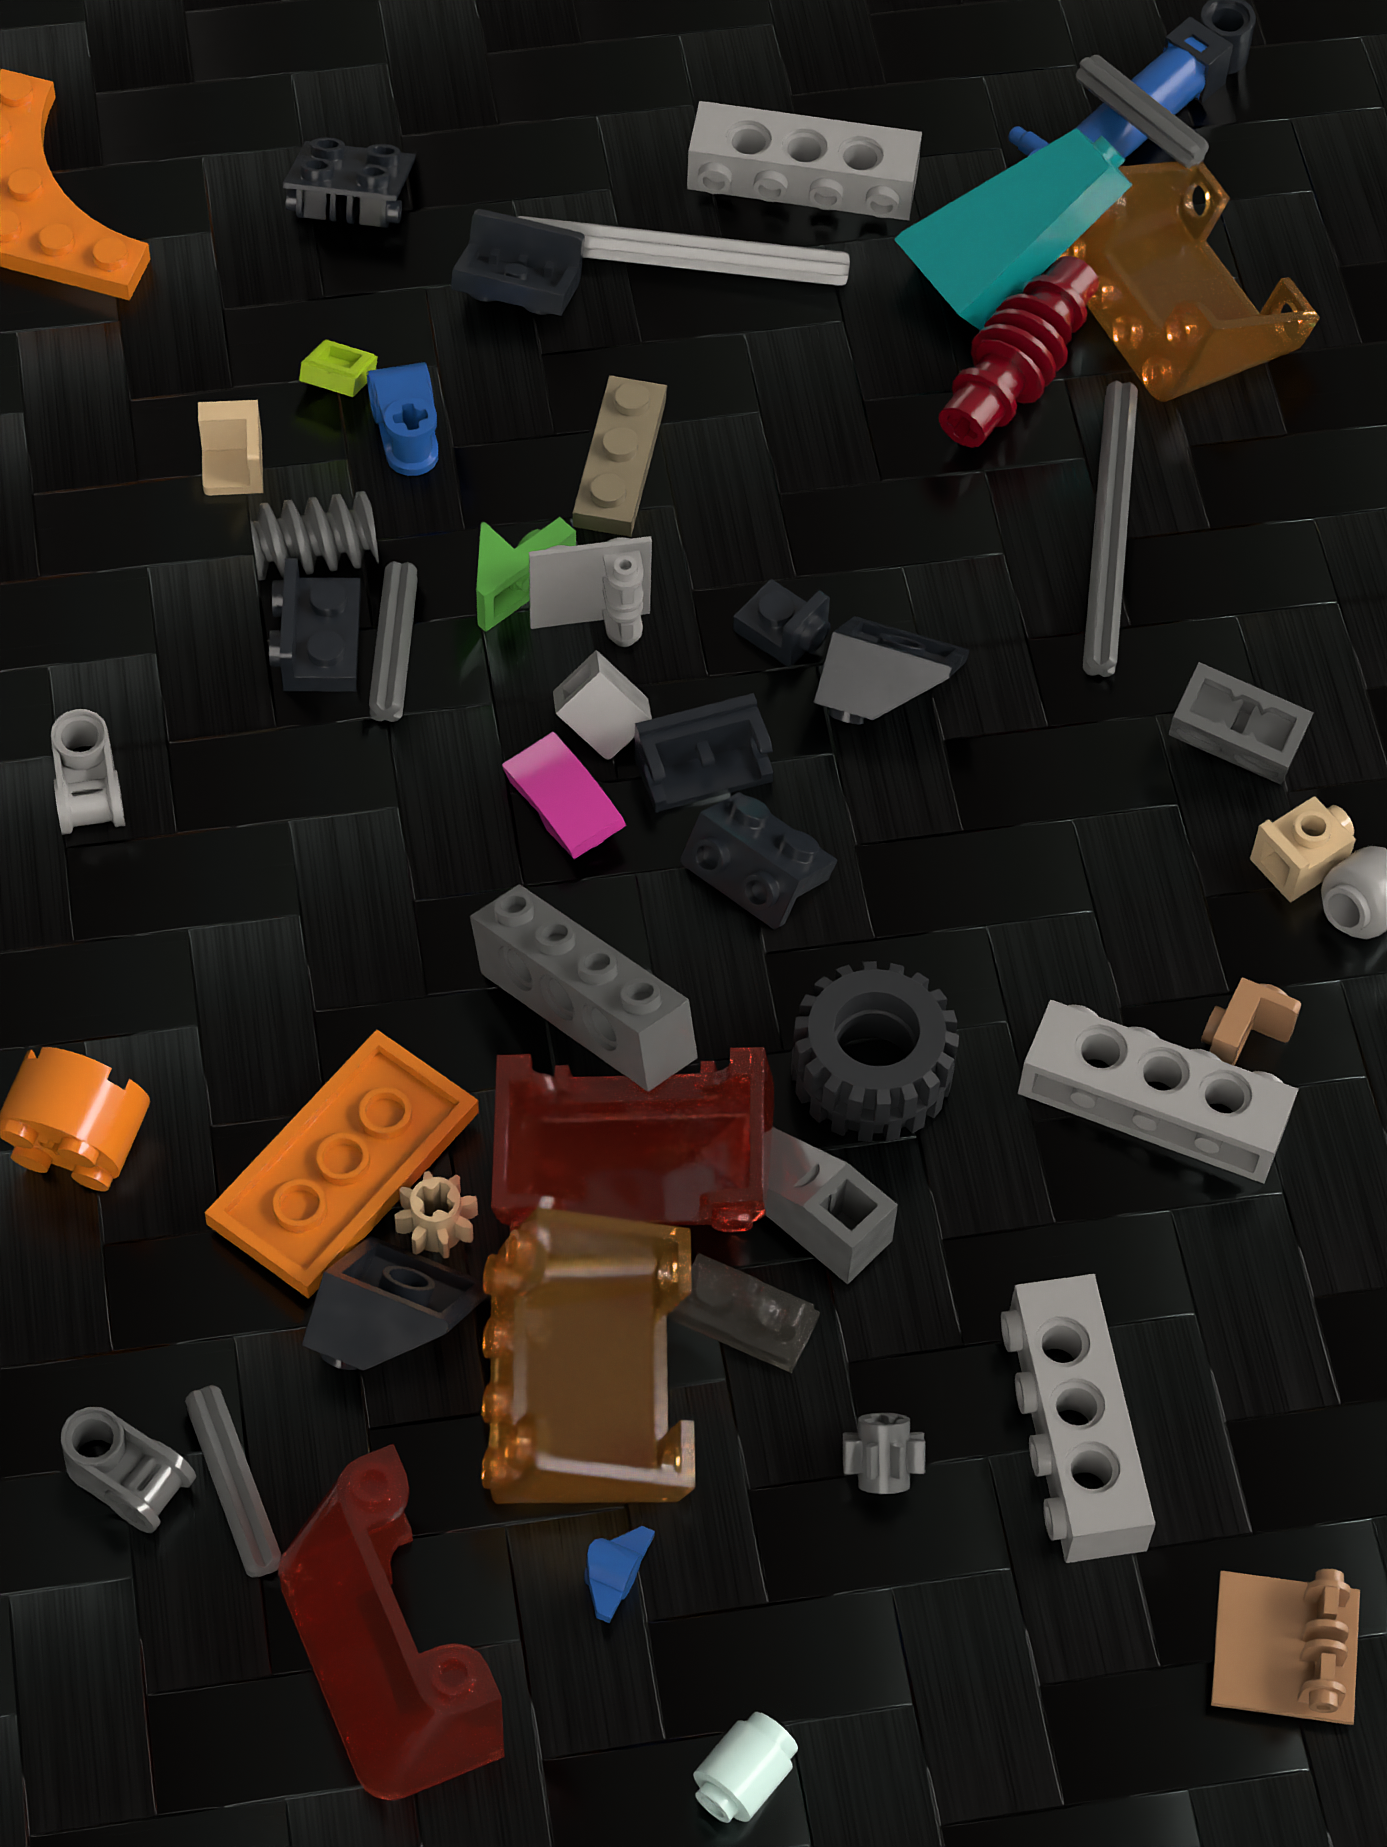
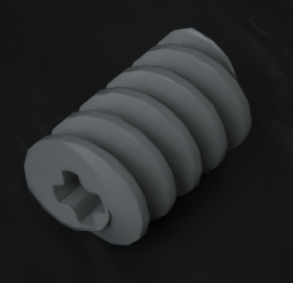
M365 491L356 492L352 510L347 508L340 494L332 495L327 513H324L316 497H309L305 513L300 516L292 500H284L280 518L276 519L268 503H260L256 521L252 522L250 519L258 580L266 579L269 562L274 561L281 576L284 577L285 558H298L306 574L314 573L317 556L321 555L330 571L338 570L341 553L345 552L354 569L361 568L365 550L369 549L378 564L373 512Z

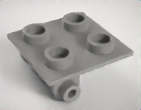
M651 536L633 539L614 538L607 542L570 547L557 545L546 550L529 552L531 629L604 620L607 635L615 644L627 647L636 642L641 637L643 631L641 615L650 614Z

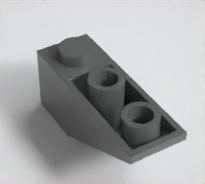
M747 1114L701 1156L703 1163L847 1284L892 1242L898 1204L847 1162Z

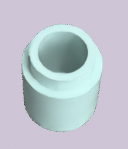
M754 1712L747 1721L738 1720L694 1772V1779L700 1787L696 1792V1798L709 1813L723 1822L729 1823L733 1817L740 1821L748 1822L791 1771L793 1766L790 1759L798 1751L795 1740L780 1724L763 1713Z

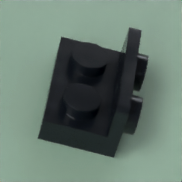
M285 558L284 580H273L272 612L273 617H282L281 630H270L269 635L270 667H281L283 691L357 692L361 611L360 578H300L298 558Z

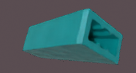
M1076 128L905 229L894 240L956 313L981 331L984 328V324L996 312L997 307L1006 297L1019 293L1022 294L1024 287L1033 277L1041 275L1133 184L1118 169L1125 159L1102 135L1095 142H1092Z

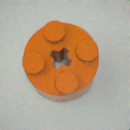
M42 1047L38 1058H36L31 1049L27 1051L0 1111V1138L14 1146L11 1159L29 1170L47 1173L50 1165L54 1164L72 1170L71 1177L79 1184L93 1190L107 1191L112 1180L117 1178L122 1170L150 1105V1098L138 1084L130 1079L125 1090L108 1081L107 1078L112 1068L94 1059L52 1047Z

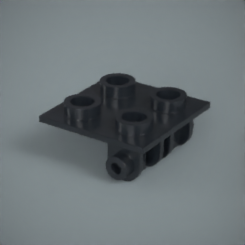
M328 137L317 138L311 142L305 141L283 182V188L288 189L286 210L296 211L297 217L326 220L328 216V194H330V221L337 222L341 210L342 195L347 196V223H355L358 197H360L359 224L388 228L389 222L399 224L402 201L397 200L415 161V154L402 153L399 148L387 144H375L368 148L345 146L343 141Z

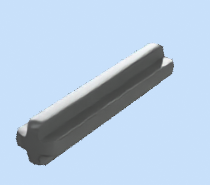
M1101 56L1085 57L1080 62L1076 79L1081 85L1185 168L1202 163L1204 155L1209 148L1208 142Z
M393 561L385 567L369 698V714L377 721L387 720L395 722L403 715L418 582L417 568L409 562L401 564Z
M210 1385L200 1390L192 1391L185 1400L187 1411L246 1574L252 1578H259L273 1573L282 1566L281 1552L221 1389Z

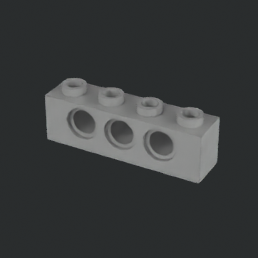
M699 101L688 151L687 189L711 194H724L760 199L767 202H781L824 210H837L909 221L918 173L922 132Z
M1050 1000L1025 1059L1018 1094L1264 1184L1287 1125L1298 1088L1284 1084L1279 1078L1270 1073L1262 1071L1250 1072L1225 1063L1209 1051L1202 1049L1189 1050L1164 1041L1155 1033L1145 1028H1128L1103 1019L1084 1006H1067ZM1086 1060H1100L1110 1067L1096 1068L1088 1064ZM1161 1082L1169 1086L1171 1090H1157L1147 1083ZM1222 1104L1230 1108L1233 1112L1220 1113L1212 1109L1209 1105Z
M1095 1274L1015 1285L1010 1310L1001 1313L1002 1335L1006 1350L1008 1352L1017 1351L1022 1372L1015 1375L1016 1396L1021 1413H1031L1036 1435H1030L1029 1438L1030 1457L1035 1475L1037 1477L1046 1475L1051 1498L1044 1499V1517L1049 1538L1051 1541L1061 1540L1066 1563L1147 1551L1156 1524ZM1050 1349H1060L1069 1353L1074 1360L1068 1363H1058L1048 1358L1044 1352ZM1066 1410L1077 1411L1083 1414L1089 1423L1079 1426L1071 1425L1062 1420L1058 1413ZM1083 1472L1091 1473L1097 1476L1104 1486L1098 1489L1084 1488L1074 1480L1073 1475Z

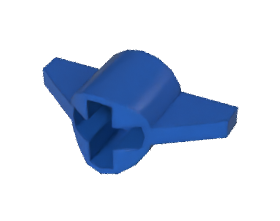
M641 1526L610 1541L604 1538L595 1539L589 1545L584 1580L589 1585L596 1618L610 1623L622 1599H625L634 1583L641 1561L654 1538L655 1531Z

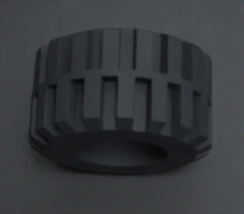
M877 961L862 962V970L853 972L851 967L846 965L836 969L835 981H831L824 976L814 984L813 996L806 994L800 1004L799 1017H796L791 1060L792 1080L796 1081L795 1092L801 1104L811 1102L809 1114L818 1123H821L826 1118L832 1121L831 1131L843 1137L848 1129L858 1132V1141L872 1142L873 1133H883L886 1141L900 1139V1132L903 1127H906L913 1134L924 1127L926 1115L935 1118L942 1109L944 1097L949 1095L959 1035L956 1034L957 1019L954 1010H946L947 998L940 989L928 991V978L918 972L912 978L903 975L904 966L891 963L889 970L877 969ZM877 1037L894 1043L904 1051L907 1057L892 1065L870 1066L852 1059L841 1047L858 1038Z

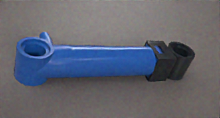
M1209 0L1202 8L1200 22L1192 17L1187 18L1166 36L1163 53L1133 77L1131 81L1174 115L1193 99L1202 104L1226 83L1227 74L1236 73L1247 63L1256 19L1253 8L1244 0ZM1105 103L1074 128L1079 129L1092 142H1095L1102 135L1124 159L1148 139V137ZM1020 126L1012 128L1008 135L1009 141L1017 146L1018 150L1026 156H1030L1049 145L1048 142L1033 132H1027Z

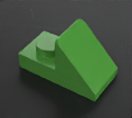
M561 517L542 530L536 529L528 533L515 549L485 522L481 523L476 594L478 626L485 632L529 601V552L546 550L557 545L576 546V531Z

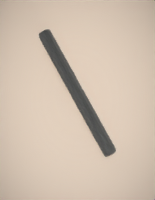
M1113 381L1107 386L1105 395L1083 669L1090 676L1098 674L1103 677L1111 676L1115 672L1117 663L1138 389L1131 382L1122 384L1119 381Z

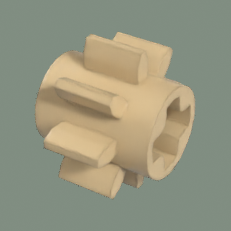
M427 1171L424 1172L423 1180L413 1190L408 1187L400 1188V1204L405 1210L395 1214L396 1231L402 1234L413 1232L412 1250L414 1254L417 1255L425 1249L431 1252H440L443 1258H448L449 1249L455 1246L459 1240L472 1242L473 1225L468 1219L478 1215L476 1196L460 1197V1176L455 1175L447 1180L441 1177H433Z

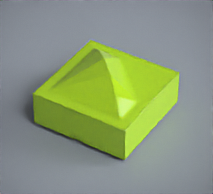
M324 340L301 362L299 381L354 397L367 384V371L376 370L378 356L330 340Z

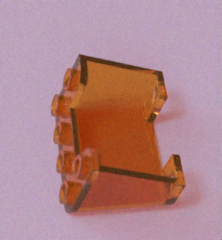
M1179 162L1118 167L1133 185L1060 256L1077 257L1094 270L1099 280V288L1087 306L1149 393L1156 400L1162 402L1172 400L1298 350L1305 343L1320 318L1290 277L1280 279L1262 311L1258 312L1206 242L1230 197L1203 162L1190 168H1185ZM1197 185L1203 189L1206 197V207L1201 216L1195 212L1192 203V195ZM1287 303L1291 306L1293 312L1281 313V310Z
M537 1207L517 1229L511 1232L509 1238L498 1251V1254H491L488 1257L483 1273L484 1292L491 1295V1318L486 1323L482 1342L485 1358L491 1359V1379L485 1388L482 1401L483 1420L485 1423H490V1447L485 1452L481 1471L483 1487L491 1490L493 1501L496 1504L678 1502L695 1488L694 1421L680 1420L668 1431L666 1316L692 1292L690 1229ZM676 1458V1468L674 1472V1463Z

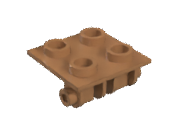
M1335 1569L1318 1570L1315 1580L1310 1583L1220 1571L1211 1706L1353 1725L1360 1590L1352 1589L1348 1584L1344 1583V1574Z

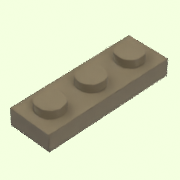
M609 375L573 511V527L628 537L632 536L666 403L667 385Z

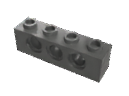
M520 884L470 916L482 975L647 1092L698 1058L688 998Z

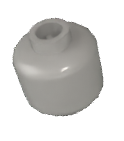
M1369 846L1356 850L1334 866L1323 880L1321 894L1324 912L1328 920L1337 929L1352 937L1369 939L1380 936L1387 931L1386 848Z

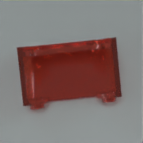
M764 1047L730 1048V1064L725 1069L717 1071L714 1061H701V1074H674L649 1092L626 1076L573 1077L569 1066L564 1065L555 1066V1077H552L548 1074H539L532 1070L530 1054L497 1055L491 1205L496 1218L501 1223L510 1226L512 1234L521 1237H542L548 1235L550 1229L712 1224L714 1229L723 1232H743L751 1229L753 1221L760 1220L766 1215L774 1113V1082Z
M394 1444L361 1456L346 1466L281 1556L278 1568L282 1593L357 1779L365 1791L376 1798L390 1801L405 1798L504 1757L502 1697L486 1661L479 1652L471 1647L456 1643L438 1646L419 1654L390 1585L393 1584L390 1566L392 1555L399 1545L401 1546L413 1541L412 1529L404 1513L410 1493L406 1472Z

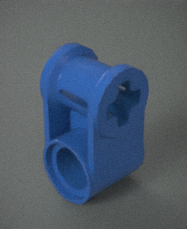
M421 362L367 371V387L371 410L375 423H378L389 466L397 473L406 476H418L427 473L435 467L438 461V443L435 435L437 412L434 406L427 364Z

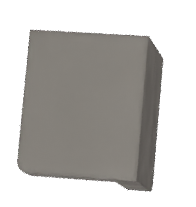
M597 650L553 691L556 714L605 759L613 758L635 737V723L652 719L648 698Z

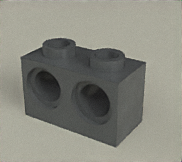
M1199 662L1173 716L1168 735L1281 785L1314 712Z

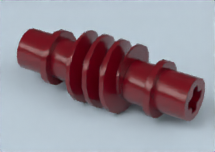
M1073 256L1059 257L1045 275L1035 276L1024 287L1023 294L1019 293L1006 297L997 307L996 312L984 324V328L972 341L971 356L975 367L963 369L953 380V396L939 414L940 425L952 440L966 447H979L995 427L1006 426L1013 419L1017 410L1016 402L1022 404L1033 403L1042 396L1044 388L1056 377V372L1067 362L1068 350L1066 346L1072 339V333L1076 332L1086 321V305L1099 288L1098 277L1086 262Z

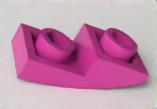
M554 732L502 764L510 783L535 808L546 830L573 859L598 846L606 838L626 826L623 817L598 783Z

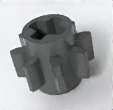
M872 1413L860 1416L858 1418V1433H843L844 1473L858 1474V1488L866 1492L890 1494L906 1491L910 1488V1473H925L924 1433H910V1418L905 1415Z

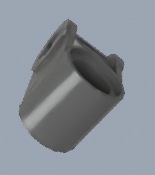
M87 1407L76 1411L66 1420L62 1428L61 1444L69 1477L78 1486L109 1505L129 1524L146 1533H153L160 1525L158 1515L179 1488L190 1487L197 1477L189 1463L170 1447L150 1439L117 1417L113 1412L102 1407ZM93 1440H102L111 1445L109 1451L96 1458H87L78 1453L85 1443Z

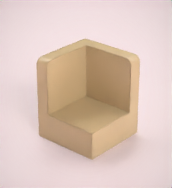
M258 400L198 402L204 493L206 495L263 493L262 434Z

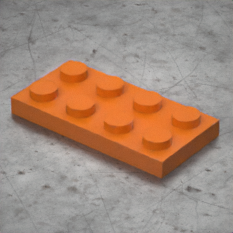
M376 1029L205 1212L206 1223L309 1299L319 1289L324 1271L360 1244L400 1200V1188H411L479 1113L478 1100Z

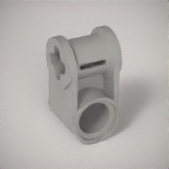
M75 709L65 712L55 721L51 731L56 772L54 789L62 835L71 834L75 826L112 821L115 827L125 826L118 773L114 769L112 750L105 721L97 713L87 709ZM82 746L92 747L84 752H73L74 749Z

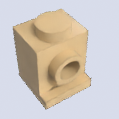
M1314 796L1273 823L1267 820L1259 825L1250 860L1288 901L1292 902L1323 882L1325 876L1334 866L1351 855L1356 840L1353 837L1354 827L1352 821L1339 806L1332 805L1326 808Z

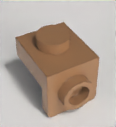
M1242 977L1227 1010L1215 1006L1201 1041L1211 1045L1209 1052L1216 1055L1221 1061L1235 1066L1251 1030L1281 1042H1288L1294 1030L1301 1003L1289 997L1276 986L1257 984Z

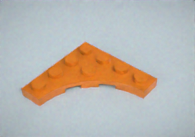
M1 69L0 267L130 301L150 261L149 244L124 236L92 219L63 192L49 169L43 151L45 126L48 114L56 98L53 82Z

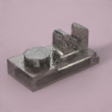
M698 1253L670 1307L669 1319L792 1373L819 1319L820 1312L814 1309V1304L767 1285L753 1276Z

